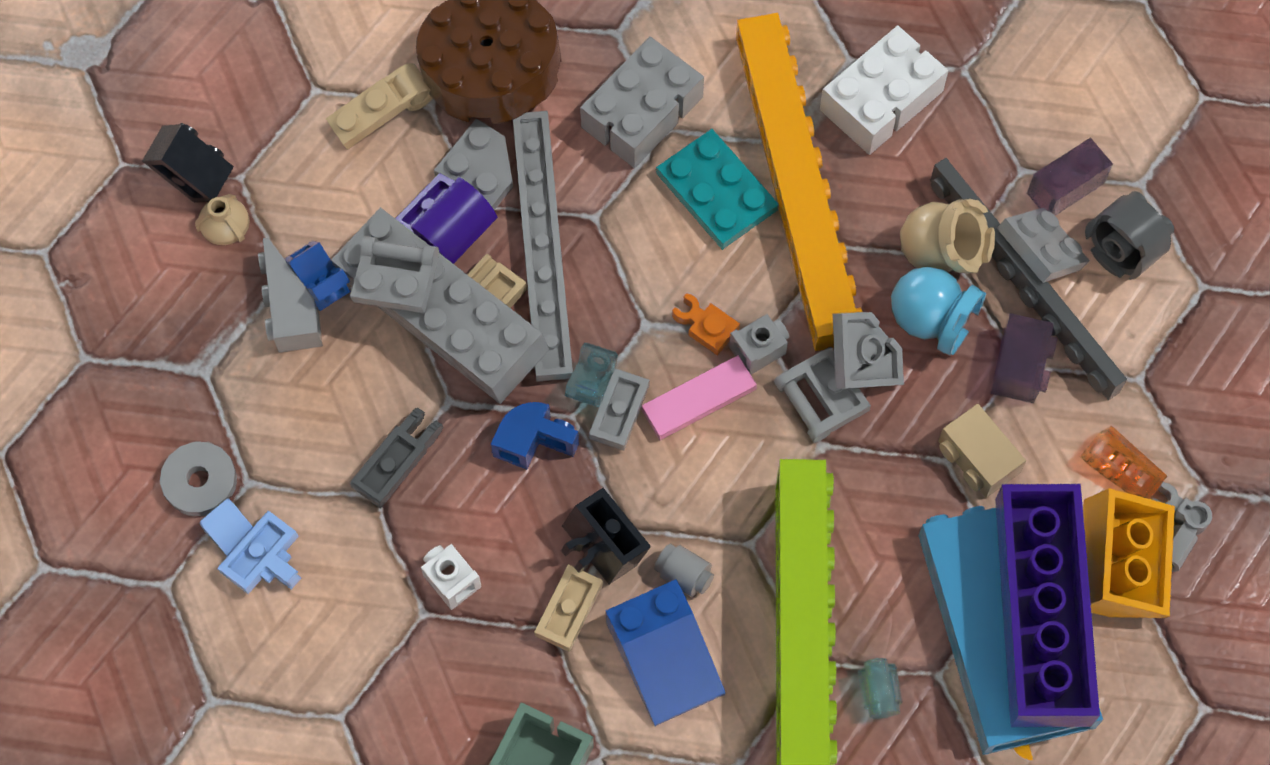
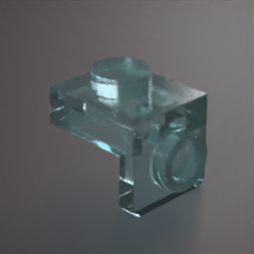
M583 343L578 364L566 385L564 396L600 407L614 368H616L618 354L590 343Z

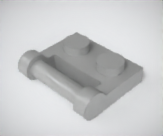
M365 236L361 245V257L350 298L355 303L425 313L438 264L439 248L426 245L424 248L384 243L379 242L376 237ZM377 257L422 263L419 272L375 265Z
M831 346L783 372L774 380L778 390L785 392L809 429L807 434L813 443L823 440L831 432L870 411L871 405L859 388L836 389L835 357ZM805 378L830 417L822 421L820 420L796 384L798 381Z

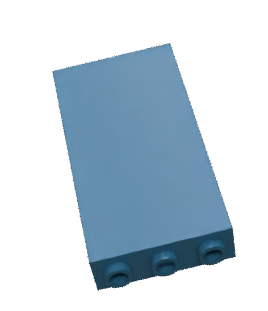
M976 506L965 510L962 513L963 515L948 518V515L942 514L927 519L926 523L922 525L918 537L982 754H991L1096 729L1103 721L1101 711L1099 718L1091 727H1011L996 508L985 510L984 506Z

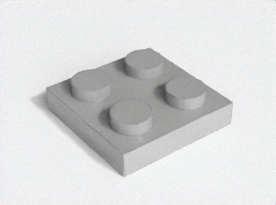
M1044 207L1005 218L997 227L999 232L1042 283L1080 271L1090 261L1082 252L1080 244L1067 235L1059 225L1057 217Z

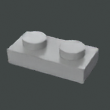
M614 368L589 432V439L624 451L650 386V380Z

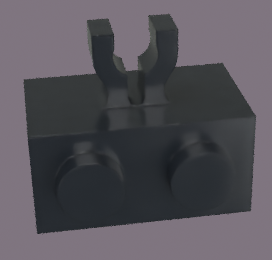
M183 123L162 126L142 160L143 163L194 203L209 202L217 197L234 167L223 158L224 154L221 150L212 145H207L198 138V132L194 128Z
M604 488L575 505L562 525L572 540L563 546L561 552L567 556L572 551H582L584 556L574 567L577 572H582L592 563L609 585L635 568L651 548L650 544Z

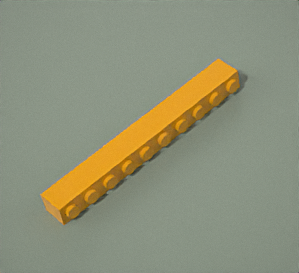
M778 13L737 20L736 41L776 200L779 203V212L814 350H825L830 346L834 348L833 314L863 311L861 307L855 308L853 296H856V285L853 275H847L844 264L848 263L847 251L844 242L838 243L836 232L839 231L838 216L835 210L830 211L827 200L831 199L830 186L827 178H821L819 170L823 166L821 151L819 147H813L811 137H814L813 121L811 116L805 117L803 106H806L803 85L797 86L795 76H798L797 60L795 55L789 56L787 46H790L789 30L787 25H781Z

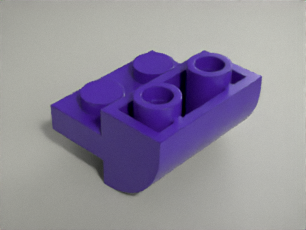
M439 173L395 219L428 245L438 247L439 253L454 264L498 217L484 196L461 177L454 181Z

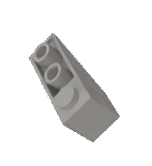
M263 238L264 252L258 253L261 274H267L268 285L262 286V297L264 306L270 307L271 318L265 319L268 341H275L279 353L322 347L319 312L313 296L270 239Z

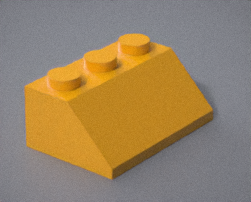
M1110 488L1084 499L1083 517L1091 613L1121 618L1170 617L1175 506Z

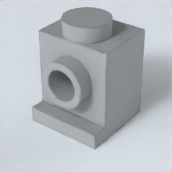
M766 314L738 331L736 329L731 332L729 348L735 356L739 355L752 375L786 354L788 345L786 339L789 338V333L779 319L772 321L769 315ZM764 335L767 340L759 341L757 338Z

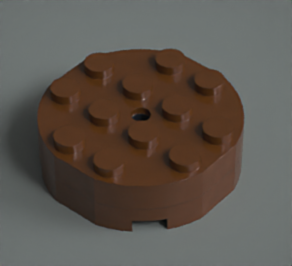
M447 0L433 8L427 15L419 29L416 40L417 59L423 80L431 89L429 91L430 96L448 115L462 121L469 122V117L491 118L492 124L517 119L546 100L558 82L557 73L562 59L556 25L552 15L537 0Z

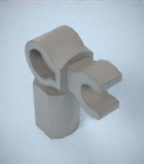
M1163 482L1158 491L1167 497L1168 502L1166 504L1175 506L1174 521L1179 524L1174 527L1172 572H1177L1198 541L1197 535L1201 534L1211 523L1212 511L1203 502H1193L1187 497L1185 499L1179 497L1174 486Z

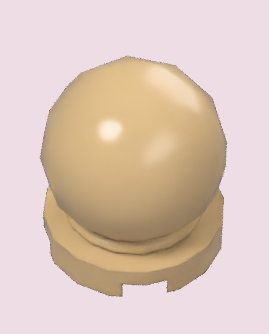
M961 199L950 204L930 202L917 207L908 215L900 230L901 251L915 268L933 267L947 272L954 270L959 273H977L982 263H989L995 245L994 227L988 228L983 214L988 212V210L979 200Z

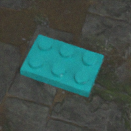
M710 129L656 167V174L722 250L778 211L779 203L713 129Z

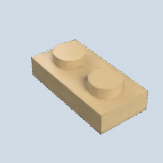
M568 564L534 632L535 636L570 652L603 586V580L584 571L578 573L573 566Z

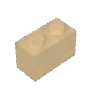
M976 404L944 427L938 440L944 457L951 463L956 462L964 472V479L970 488L976 492L980 491L985 498L1000 489L1002 484L1008 483L1019 475L1027 461L979 404Z

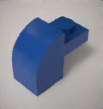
M312 240L284 258L313 296L319 311H322L351 292L346 285L350 282L343 269L333 265L320 242Z
M529 402L513 408L504 416L491 442L493 457L527 470L539 444L574 457L579 446V434L577 430H574L573 425L564 420L554 419V421H551L549 404Z

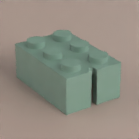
M521 702L489 765H585L594 748L593 736L560 721L557 727V737L552 734L555 729L553 717Z

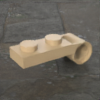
M405 64L335 111L326 120L348 150L406 108L409 111H416L425 107L433 99L429 94L431 89L424 82L422 74L415 64Z

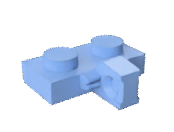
M267 511L217 569L247 594L254 589L261 579L270 583L274 577L292 590L301 577L297 574L298 571L287 563L292 557L286 551L299 536L294 529L273 513Z

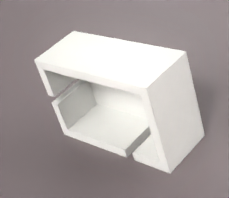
M897 25L823 88L819 110L870 155L892 136L893 129L898 131L943 92L949 70L926 50L920 54V44Z

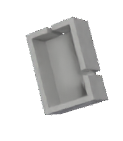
M649 36L580 107L581 128L604 146L610 142L611 151L633 168H636L678 124V115L684 118L703 98L704 76Z

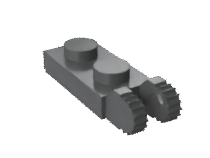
M418 407L407 416L400 426L396 425L350 482L351 488L380 509L427 453V448L431 447L442 432L443 425L436 420L427 427L418 440L411 436L425 416V412Z

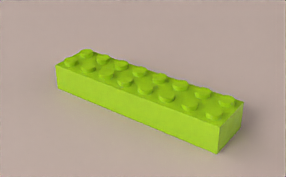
M780 459L775 483L776 765L837 764V740H830V734H833V725H836L837 704L836 700H829V695L833 693V685H836V661H829V657H832V646H835L836 626L835 623L828 622V619L832 617V608L835 607V585L828 584V581H831V571L834 570L835 550L834 547H827L831 543V533L834 532V510H827V508H830L831 496H833L834 476L833 473H826V460Z

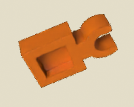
M686 293L683 302L691 310L685 313L674 307L672 310L673 319L683 325L691 324L688 335L718 356L729 343L730 333L740 329V323L712 303L705 310L701 309L697 298Z

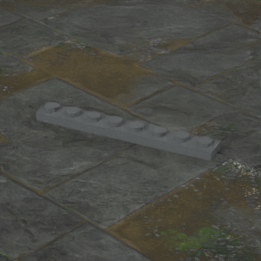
M947 158L934 165L930 182L934 193L940 199H945L948 204L956 200L973 199L979 200L984 205ZM987 208L988 212L983 214L988 228L994 227L995 245L992 258L996 262L999 273L1004 279L1012 281L1019 290L1023 303L1029 308H1034L1042 318L1041 321L1045 330L1051 336H1056L1064 345L1065 353L1070 361L1081 366L1087 374V379L1092 388L1098 393L1102 392L1109 401L1121 392L1127 378L1048 282L1042 283L999 232L997 227L1000 223Z

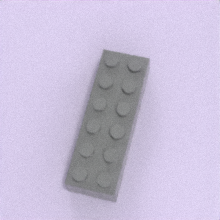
M380 207L331 261L335 267L344 270L350 280L349 284L353 287L361 257V245L365 236L376 237L379 242L424 248L428 244ZM440 253L425 313L378 306L499 404L506 399L549 351L542 332ZM377 257L375 265L419 272L422 263Z

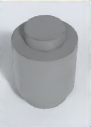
M668 544L659 555L654 566V570L660 573L661 579L666 582L677 579L682 591L691 597L696 595L697 592L705 593L714 578V574L710 572L712 564L681 545L675 547L672 544Z

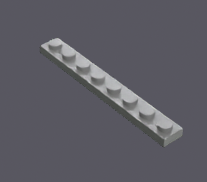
M548 111L527 112L513 120L531 325L543 333L549 351L535 365L536 382L573 378Z

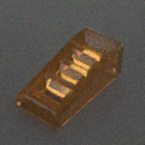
M1113 426L1102 430L1080 456L1090 467L1125 492L1147 499L1153 496L1167 478V475ZM1107 445L1111 448V450L1105 456L1102 453V450ZM1121 455L1124 459L1117 466L1113 462ZM1133 464L1137 468L1129 477L1125 472ZM1146 473L1150 477L1145 482V484L1142 487H1140L1136 483L1139 481L1142 475Z

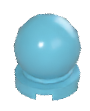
M933 267L912 269L899 279L891 295V308L896 323L909 335L924 340L937 338L939 341L938 351L951 356V354L954 355L968 335L969 331L963 327L971 312L978 316L985 301L986 293L974 285H971L967 291L962 292L957 279L947 271Z

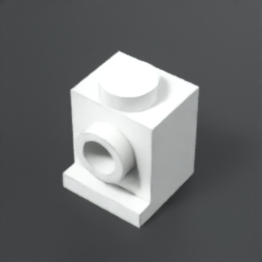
M452 544L445 549L439 545L430 550L423 558V561L426 563L421 567L423 576L451 610L482 587L479 575L475 570L473 571ZM449 565L455 567L454 572L450 575L441 573Z

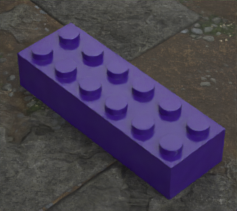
M1002 484L995 503L1011 727H1091L1099 718L1100 709L1081 484Z

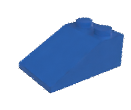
M677 579L605 610L606 624L654 726L725 695L726 692L697 621Z

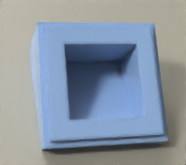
M229 498L223 501L199 523L204 532L226 556L234 550L253 528Z

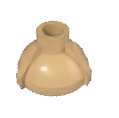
M232 194L211 199L201 209L199 217L195 221L197 231H201L206 240L216 245H229L237 241H243L250 223L245 206ZM217 208H225L221 213H214Z

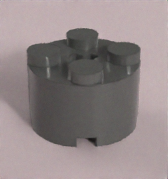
M1132 191L1129 195L1120 196L1093 218L1086 226L1085 236L1086 240L1090 237L1092 238L1095 247L1091 249V252L1108 272L1119 278L1124 274L1131 276L1130 280L1139 277L1169 251L1171 247V234L1174 233L1175 229L1170 219L1160 215L1155 208L1147 203L1146 198L1140 192Z

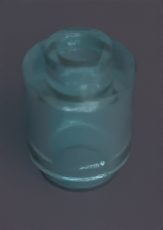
M886 658L865 661V667L858 670V678L864 709L868 710L869 717L880 719L900 714L899 705L903 703L896 665L888 664Z

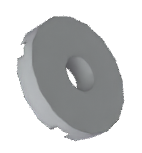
M192 442L180 446L168 456L161 468L160 485L164 497L175 509L188 516L208 515L230 496L232 497L236 490L237 473L232 459L221 447L210 442ZM204 471L209 474L208 480L203 486L193 487L189 485V479L195 472Z

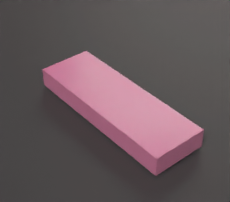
M739 355L643 404L642 412L658 439L662 440L755 391L757 384Z

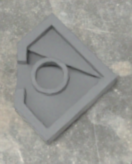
M476 118L434 169L435 177L439 173L454 181L461 177L477 189L495 210L513 188L505 136Z
M872 312L833 314L836 389L904 385L902 347L894 338H889L878 326L880 321Z

